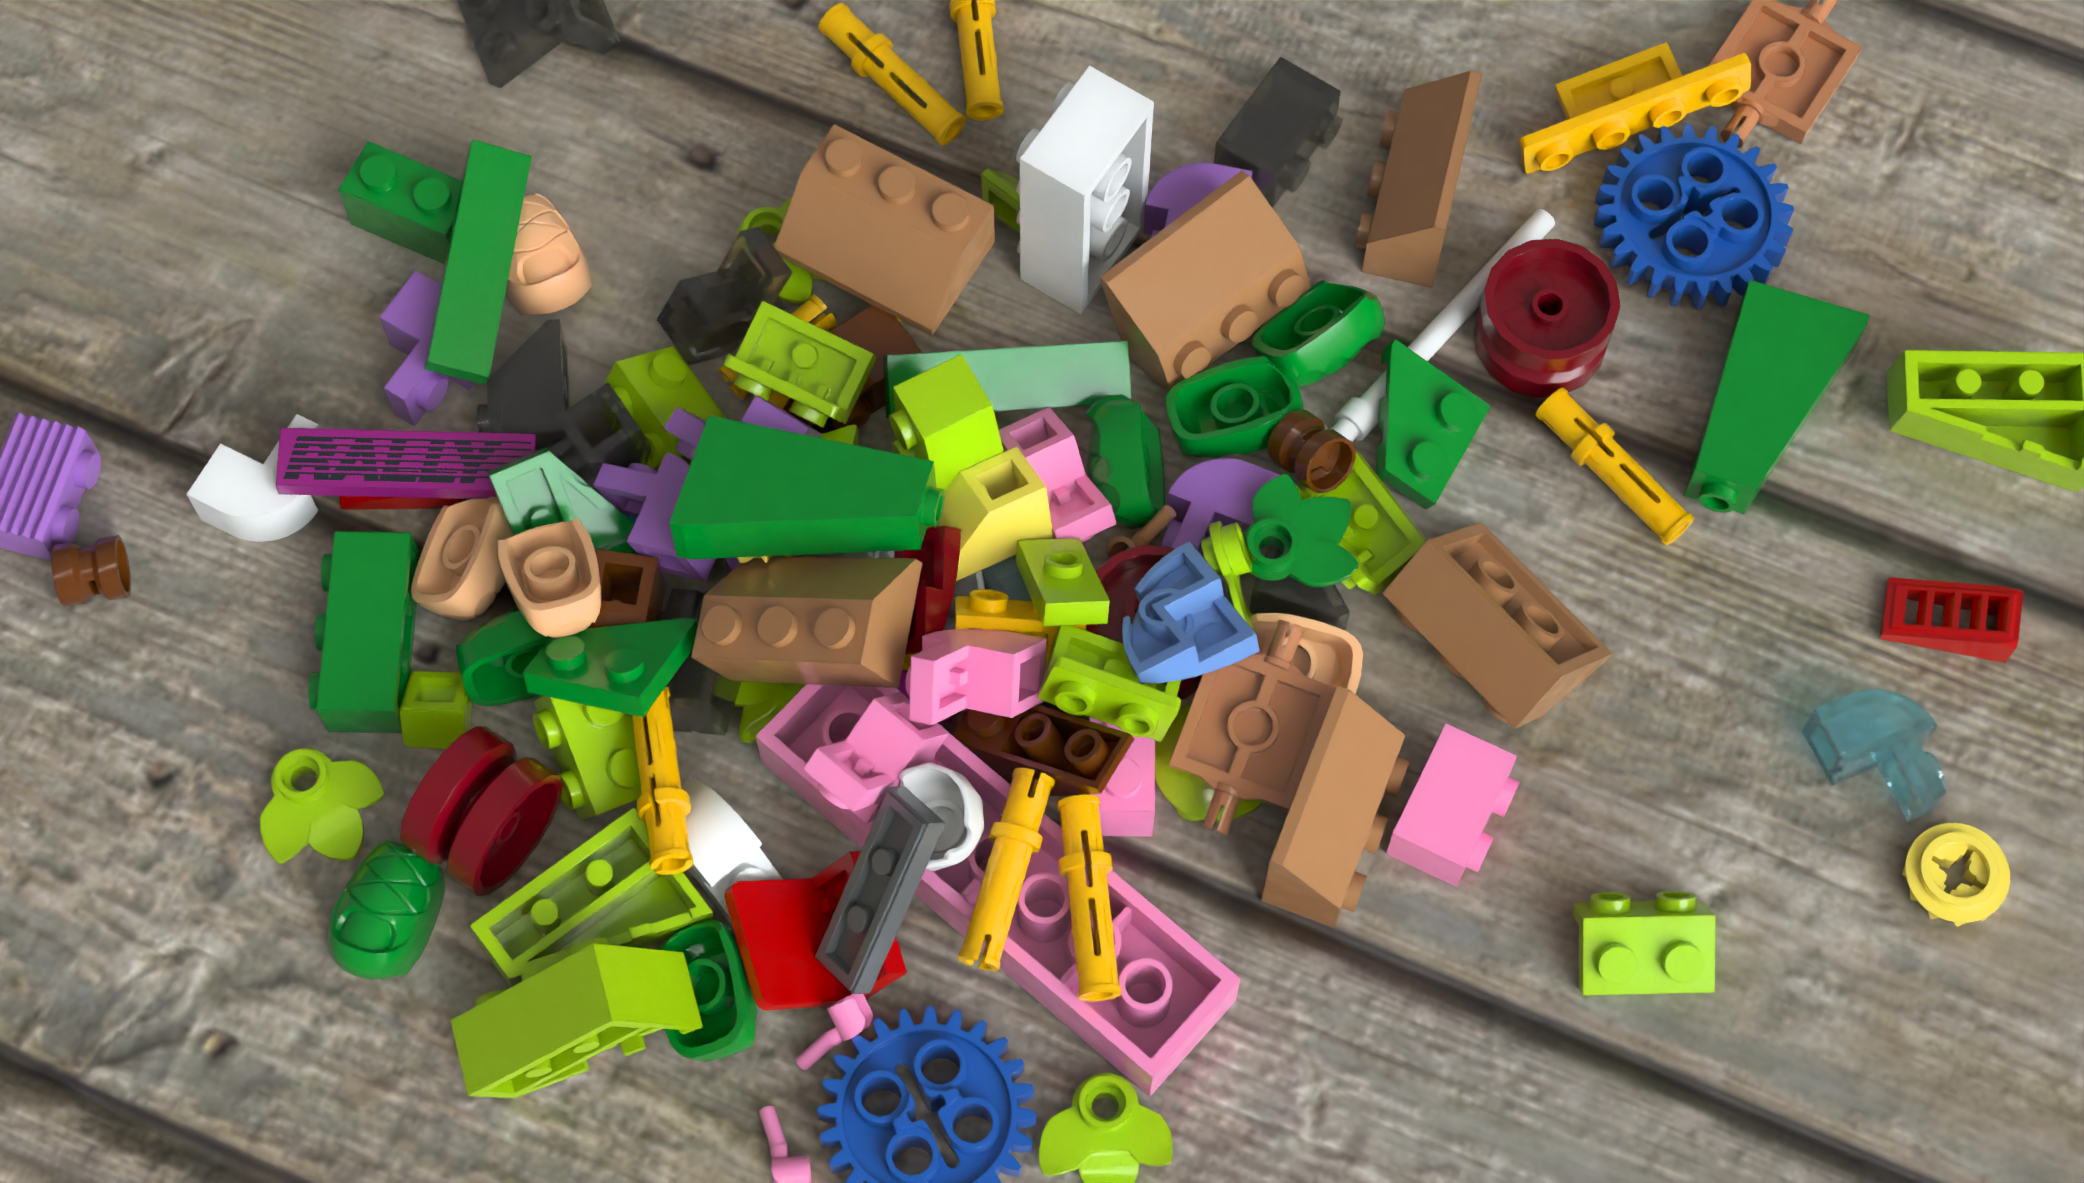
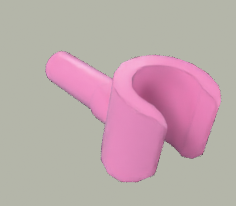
M851 994L826 1008L835 1027L824 1032L795 1058L796 1063L801 1069L807 1070L834 1046L855 1037L872 1024L873 1013L863 994Z
M766 1106L760 1109L759 1115L770 1146L772 1157L771 1171L774 1183H811L809 1155L788 1157L787 1143L775 1107Z

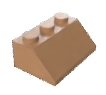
M1467 71L1404 89L1399 112L1387 110L1380 145L1390 147L1387 163L1375 160L1367 196L1378 198L1374 214L1362 213L1355 242L1356 248L1366 250L1362 267L1363 273L1430 288L1433 287L1482 73Z
M834 124L801 171L774 245V254L933 336L995 242L994 205Z
M1243 170L1099 277L1121 341H1128L1129 359L1168 392L1180 381L1205 371L1209 365L1235 345L1248 339L1256 329L1282 309L1292 305L1303 293L1311 288L1300 246L1254 181Z
M1482 522L1428 539L1382 593L1396 607L1395 613L1399 620L1409 629L1421 633L1439 651V659L1442 664L1453 674L1465 678L1483 696L1482 701L1486 709L1500 721L1509 723L1514 729L1543 716L1603 665L1613 654Z
M771 556L767 563L762 558H753L746 563H740L704 595L691 658L731 681L899 688L922 562L917 559Z
M1337 685L1271 856L1261 899L1262 902L1335 928L1342 908L1353 913L1355 912L1367 879V875L1356 872L1364 850L1376 855L1389 820L1388 817L1378 814L1385 793L1395 797L1398 796L1410 760L1399 757L1405 734L1351 690Z

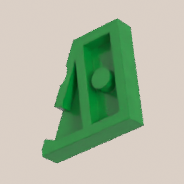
M1395 339L1385 346L1381 355V364L1387 365L1385 396L1379 400L1378 424L1381 428L1382 438L1377 446L1376 474L1380 479L1426 510L1436 504L1491 406Z
M680 618L589 628L569 636L550 637L523 672L527 692L644 717L693 650L698 627L697 619Z

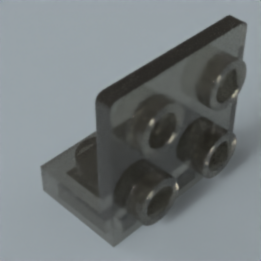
M457 0L487 79L491 85L498 88L505 86L566 39L572 44H581L602 55L621 42L604 0Z

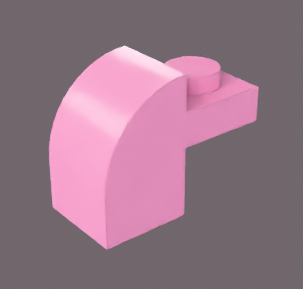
M1050 407L999 430L1004 452L1018 447L1046 486L1054 537L1051 539L1080 538L1083 543L1091 539L1095 534L1117 524L1111 504L1085 474L1073 433Z
M975 628L943 630L922 636V651L911 656V665L906 675V691L910 696L909 720L934 725L966 708L1013 718L1044 702L1037 697L1045 672L1047 639L1003 630Z
M901 692L874 698L847 739L817 748L803 770L819 783L818 790L825 799L840 808L850 809L865 823H869L876 818L888 788L899 787V773L906 768L929 763L949 735V732L938 723L929 725L910 721V700Z

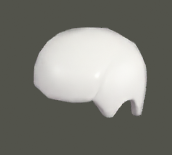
M931 762L906 768L900 772L899 787H906L946 823L926 869L936 871L962 862L972 853L984 830L983 801L979 794L962 774Z

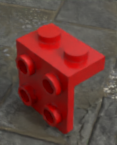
M849 851L812 878L738 881L725 890V902L753 999L762 1010L830 1006L852 994L815 958V955L861 851ZM896 936L871 993L863 994L865 999L873 996L907 973Z

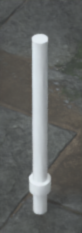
M1537 209L1418 335L1408 348L1426 361H1429L1480 306L1490 270L1497 261L1514 247L1530 240L1543 239L1555 226L1553 217L1547 211ZM1386 371L1360 398L1352 397L1335 415L1336 424L1331 429L1339 432L1352 442L1354 440L1362 441L1378 424L1379 400L1385 396Z

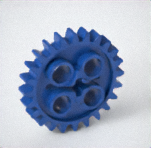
M1685 123L1680 138L1675 139L1671 131L1666 126H1662L1656 144L1641 134L1638 136L1634 152L1623 147L1619 152L1616 165L1607 166L1602 181L1604 185H1600L1595 199V204L1600 207L1597 208L1594 225L1604 228L1598 245L1600 248L1616 247L1609 263L1610 267L1615 268L1628 264L1631 268L1626 283L1632 285L1642 278L1650 282L1647 289V297L1650 299L1657 295L1662 288L1670 290V304L1674 307L1680 302L1683 294H1691L1696 309H1702L1707 294L1711 293L1721 306H1726L1732 293V288L1743 297L1750 280L1765 284L1772 272V266L1779 267L1786 249L1783 246H1787L1793 232V228L1787 224L1793 214L1794 206L1782 203L1789 189L1788 184H1770L1777 169L1776 164H1767L1761 167L1755 164L1761 150L1759 147L1756 146L1745 153H1741L1737 150L1740 135L1736 133L1725 144L1717 142L1715 126L1709 127L1704 138H1696L1690 123ZM1691 176H1702L1711 183H1700ZM1728 192H1735V193H1731V194L1725 195L1724 197L1720 198L1722 195H1724V194H1726V193H1728ZM1651 202L1658 205L1662 210H1651L1644 207L1641 203ZM1725 221L1738 222L1746 229H1735L1730 227ZM1667 233L1665 236H1663V237H1661V238H1659V239H1657V240L1651 239V238L1659 237V236H1661V235ZM1679 247L1689 249L1697 256H1684L1680 254L1677 250H1675V248Z
M928 1006L924 1014L923 1023L914 1024L911 1016L904 1008L900 1009L899 1028L891 1031L880 1018L874 1019V1027L877 1039L870 1043L860 1035L851 1038L853 1048L857 1054L855 1059L838 1054L834 1056L835 1068L843 1076V1080L823 1079V1092L836 1100V1103L817 1107L819 1120L836 1125L819 1136L822 1148H841L828 1163L832 1174L852 1170L845 1183H1001L998 1177L1000 1172L1011 1177H1020L1022 1166L1011 1153H1030L1032 1151L1033 1140L1017 1131V1129L1036 1125V1112L1018 1107V1105L1034 1097L1033 1084H1013V1081L1024 1072V1062L1022 1058L1004 1063L1001 1061L1008 1050V1040L1002 1037L986 1045L984 1043L987 1033V1023L981 1020L969 1032L962 1030L960 1010L956 1009L950 1016L947 1024L943 1025L937 1024L935 1009L933 1006ZM939 1058L954 1062L960 1069L956 1078L945 1084H934L928 1081L922 1073L926 1065ZM899 1065H905L910 1070L927 1109L930 1112L938 1111L940 1132L949 1148L959 1160L958 1166L950 1168L946 1165L929 1126L923 1119L917 1120L914 1099L896 1072V1068ZM889 1090L900 1098V1103L891 1114L875 1116L867 1112L863 1107L866 1098L875 1091ZM968 1116H979L985 1119L992 1129L989 1135L982 1141L975 1143L965 1142L954 1133L957 1123ZM911 1147L921 1148L932 1157L929 1167L916 1175H907L899 1171L894 1165L898 1154Z

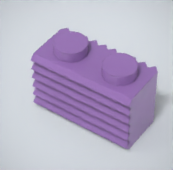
M21 413L14 415L0 450L1 549L51 560L52 547L55 544L68 543L74 540L80 521L77 506L81 503V495L85 493V488L92 489L101 470V456L85 429L79 426L72 427L67 423L62 425L56 421L50 422L44 418L37 419L32 415L25 416Z

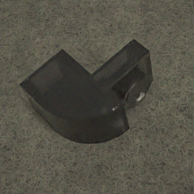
M760 227L740 231L717 271L679 280L659 314L657 321L689 366L725 356L741 346L762 301L783 311L786 309L785 304L778 295L793 272Z
M606 383L555 417L567 436L549 447L548 450L599 494L601 493L593 484L603 463L628 468L631 463L646 465L650 458L651 446L609 383Z

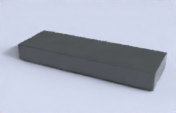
M906 787L888 788L815 955V958L852 994L871 993L946 824Z

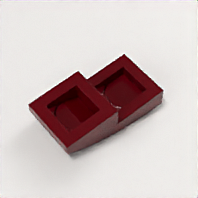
M949 526L928 527L920 550L894 551V558L917 559L922 562L905 655H914L921 652L922 636L943 631L957 579L961 529Z

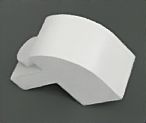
M296 414L288 428L320 429L317 423ZM279 441L264 464L220 443L186 494L202 521L232 536L254 542L278 540L297 532L313 519L318 509L311 495L278 494L276 474Z
M689 776L681 783L682 789L689 794L691 810L686 816L690 850L694 862L686 871L697 879L732 925L724 898L725 890L738 881L780 880L782 877L759 848L762 845L760 840L732 807L708 785Z

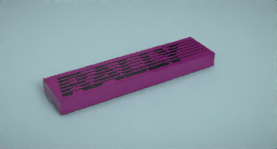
M280 428L276 488L278 494L458 499L497 497L487 471L536 452V434Z

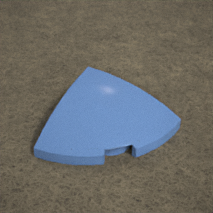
M1190 541L1167 554L1146 573L1135 588L1140 604L1133 624L1131 625L1129 616L1123 618L1122 634L1127 660L1140 684L1163 683L1196 677L1239 662L1260 652L1256 633L1224 596L1221 578Z

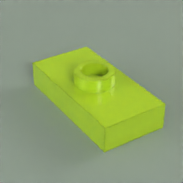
M1080 538L1017 540L1016 565L1043 626L1108 623L1110 600Z

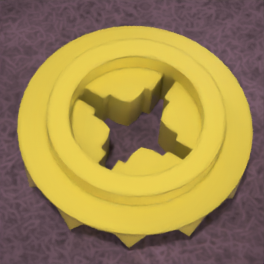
M1944 823L1933 826L1921 833L1907 850L1908 854L1902 875L1906 877L1910 888V900L1918 901L1928 911L1930 919L1941 918L1954 922L1956 927L1978 920L1983 922L2001 906L2008 894L2010 869L2007 859L1999 845L1989 835L1975 827L1961 823ZM1965 855L1968 859L1964 864L1966 869L1963 877L1971 883V887L1961 883L1948 894L1944 891L1946 887L1944 882L1946 881L1947 874L1939 869V865L1949 869Z

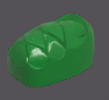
M1321 280L1303 293L1296 302L1282 309L1260 328L1253 337L1252 345L1258 357L1266 356L1281 371L1292 378L1298 387L1307 386L1324 379V376L1328 377L1336 371L1343 369L1369 341L1380 338L1385 326L1384 309L1377 296L1369 291Z
M1266 356L1235 360L1197 373L1174 385L1167 393L1165 399L1171 430L1181 453L1184 456L1218 458L1222 455L1237 453L1245 455L1268 448L1271 433L1277 423L1293 411L1304 410L1302 396L1296 382L1281 371Z
M1123 394L1106 396L1094 402L1085 413L1086 418L1092 423V441L1089 445L1087 459L1089 478L1111 504L1117 525L1126 526L1129 529L1141 528L1166 505L1160 429L1142 412L1139 402H1135Z
M519 609L507 611L506 614L503 613L489 620V622L480 625L478 628L469 631L461 639L460 643L456 644L457 662L464 689L471 701L477 705L498 706L541 696L527 692L523 672L550 637H545L535 631Z
M390 840L379 843L361 862L335 905L328 930V951L342 970L365 979H384L408 974L427 946L442 906L445 894V878L442 868L438 864H429L405 848L401 843Z
M706 918L677 930L657 950L684 952L703 1028L687 1034H682L679 1030L665 1029L670 1044L683 1057L703 1062L730 1057L751 1047L755 1038L758 1011L733 928L721 921Z

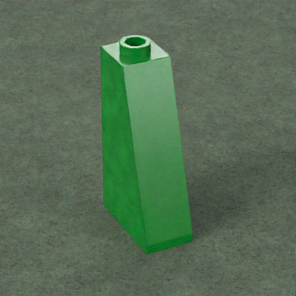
M1750 280L1737 309L1684 496L1698 500L1703 507L1715 512L1727 513L1735 511L1744 514L1853 354L1867 326L1870 315Z
M709 415L669 524L677 557L685 559L920 550L927 527H937L940 522L944 507L945 491L936 487L934 461Z

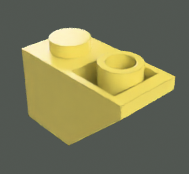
M1014 447L960 471L945 492L943 512L938 526L961 529L956 581L1016 555L1017 540L1054 538L1046 486L1018 447Z

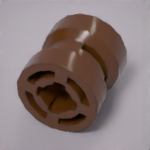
M1296 410L1282 418L1273 429L1268 442V454L1271 460L1285 471L1295 473L1301 483L1316 493H1328L1341 485L1352 471L1356 460V449L1352 441L1334 429H1327L1324 421L1307 410Z
M119 535L99 538L91 547H81L75 542L55 544L52 547V574L58 598L64 607L84 604L89 597L96 596L97 594H101L108 600L130 596V566L125 545Z

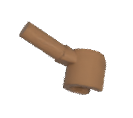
M1165 505L1131 538L1116 536L1110 539L1106 545L1107 556L1112 557L1116 553L1125 551L1128 547L1132 549L1141 545H1150L1152 540L1176 517L1175 510L1171 506Z

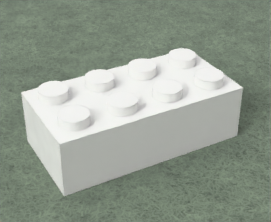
M1090 65L1076 84L1068 82L1063 86L1052 105V116L1041 131L1034 128L1026 135L1016 156V161L1020 163V179L1016 188V192L1020 194V210L1016 220L1020 225V240L1017 245V253L1020 254V279L1079 314H1082L1101 288L1102 284L1099 277L1119 263L1144 228L1154 101Z

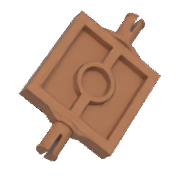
M1752 0L1708 65H1713L1742 53H1746L1751 62L1750 89L1744 92L1737 100L1728 104L1736 112L1720 133L1724 142L1737 131L1736 134L1740 135L1737 148L1742 147L1746 138L1756 123L1768 126L1799 144L1803 143L1858 59L1862 46L1836 33L1825 21L1839 0H1825L1824 2L1823 0H1810L1804 9L1784 5L1776 0Z
M1278 620L1267 655L1253 654L1239 662L1202 675L1169 763L1170 768L1200 778L1210 788L1215 790L1205 820L1201 826L1213 831L1220 809L1224 808L1216 833L1224 836L1229 834L1228 830L1240 800L1261 801L1289 812L1336 690L1333 686L1306 677L1291 664L1305 629L1297 624H1293L1286 646L1282 647L1290 622L1285 620Z

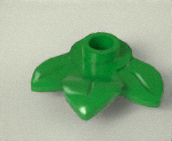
M1282 474L1268 481L1255 494L1252 501L1253 524L1243 533L1252 563V572L1250 573L1257 578L1269 581L1281 580L1290 576L1310 587H1326L1349 578L1358 569L1359 562L1349 551L1338 544L1347 531L1352 509L1351 502L1348 499L1337 497H1314L1301 500L1299 490L1288 474ZM1265 545H1275L1282 551V555L1279 558L1270 559L1264 557L1259 550Z

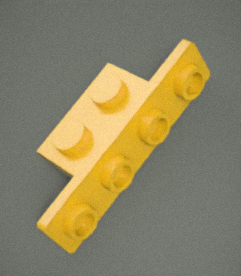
M1665 42L1555 84V93L1566 120L1520 138L1521 163L1525 173L1530 174L1538 170L1553 171L1568 164L1577 155L1596 148L1607 150L1624 143L1630 135L1651 127H1670L1681 121L1686 114L1709 105L1713 107L1728 105L1750 89L1751 62L1747 54L1742 53L1683 76L1668 43Z

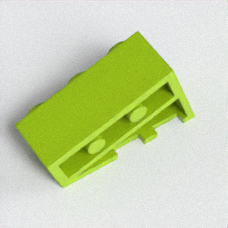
M1904 350L1888 369L1889 431L2076 493L2084 487V352Z
M962 354L893 387L895 412L889 415L890 424L897 437V440L891 443L893 453L934 461L937 488L944 489L946 492L960 471L1004 452L993 405Z
M633 807L470 925L475 940L509 986L513 987L522 982L521 975L525 971L541 965L555 964L570 956L569 949L579 942L594 938H606L609 940L610 945L644 948L667 940L677 930L706 918L713 919V911L683 872L663 875L655 873V869L651 870L646 822L639 818L637 810Z
M606 938L588 939L573 945L569 949L570 956L555 964L541 965L525 971L521 975L522 982L515 986L479 996L475 1000L476 1007L451 1020L467 1095L517 1098L589 1071L587 1059L605 1050L621 1045L622 1053L626 1056L646 1049L643 1036L661 1029L679 1030L682 1034H687L703 1028L684 952L610 945L609 940Z

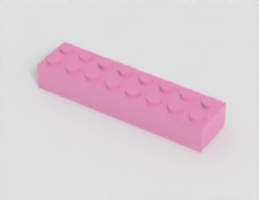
M806 684L756 735L761 763L862 849L874 820L865 823L850 809H843L829 802L819 792V783L806 773L803 768L817 748L845 741L874 698L899 693L900 691L897 688ZM949 733L930 762L956 771L967 778L983 801L984 830L972 853L962 862L936 871L925 869L914 895L965 938L994 844L989 839L992 824L1001 821L1011 785ZM1044 813L1038 831L1043 837L1040 851L1036 854H1031L1000 959V969L1150 1097L1237 999L1241 978L1114 871H1111L1107 874L1121 995L1104 1001L1090 1002L1079 1000V983L1072 936L1067 878L1060 876L1058 863L1059 859L1064 857L1062 828ZM1082 845L1083 852H1084V859H1085L1086 884H1087V886L1089 887V882H1088V879H1087V871H1086L1085 847ZM1089 908L1094 954L1097 956L1092 910L1091 908ZM983 941V944H982V947H981V952H982V953H983V950H984V947H985V941Z

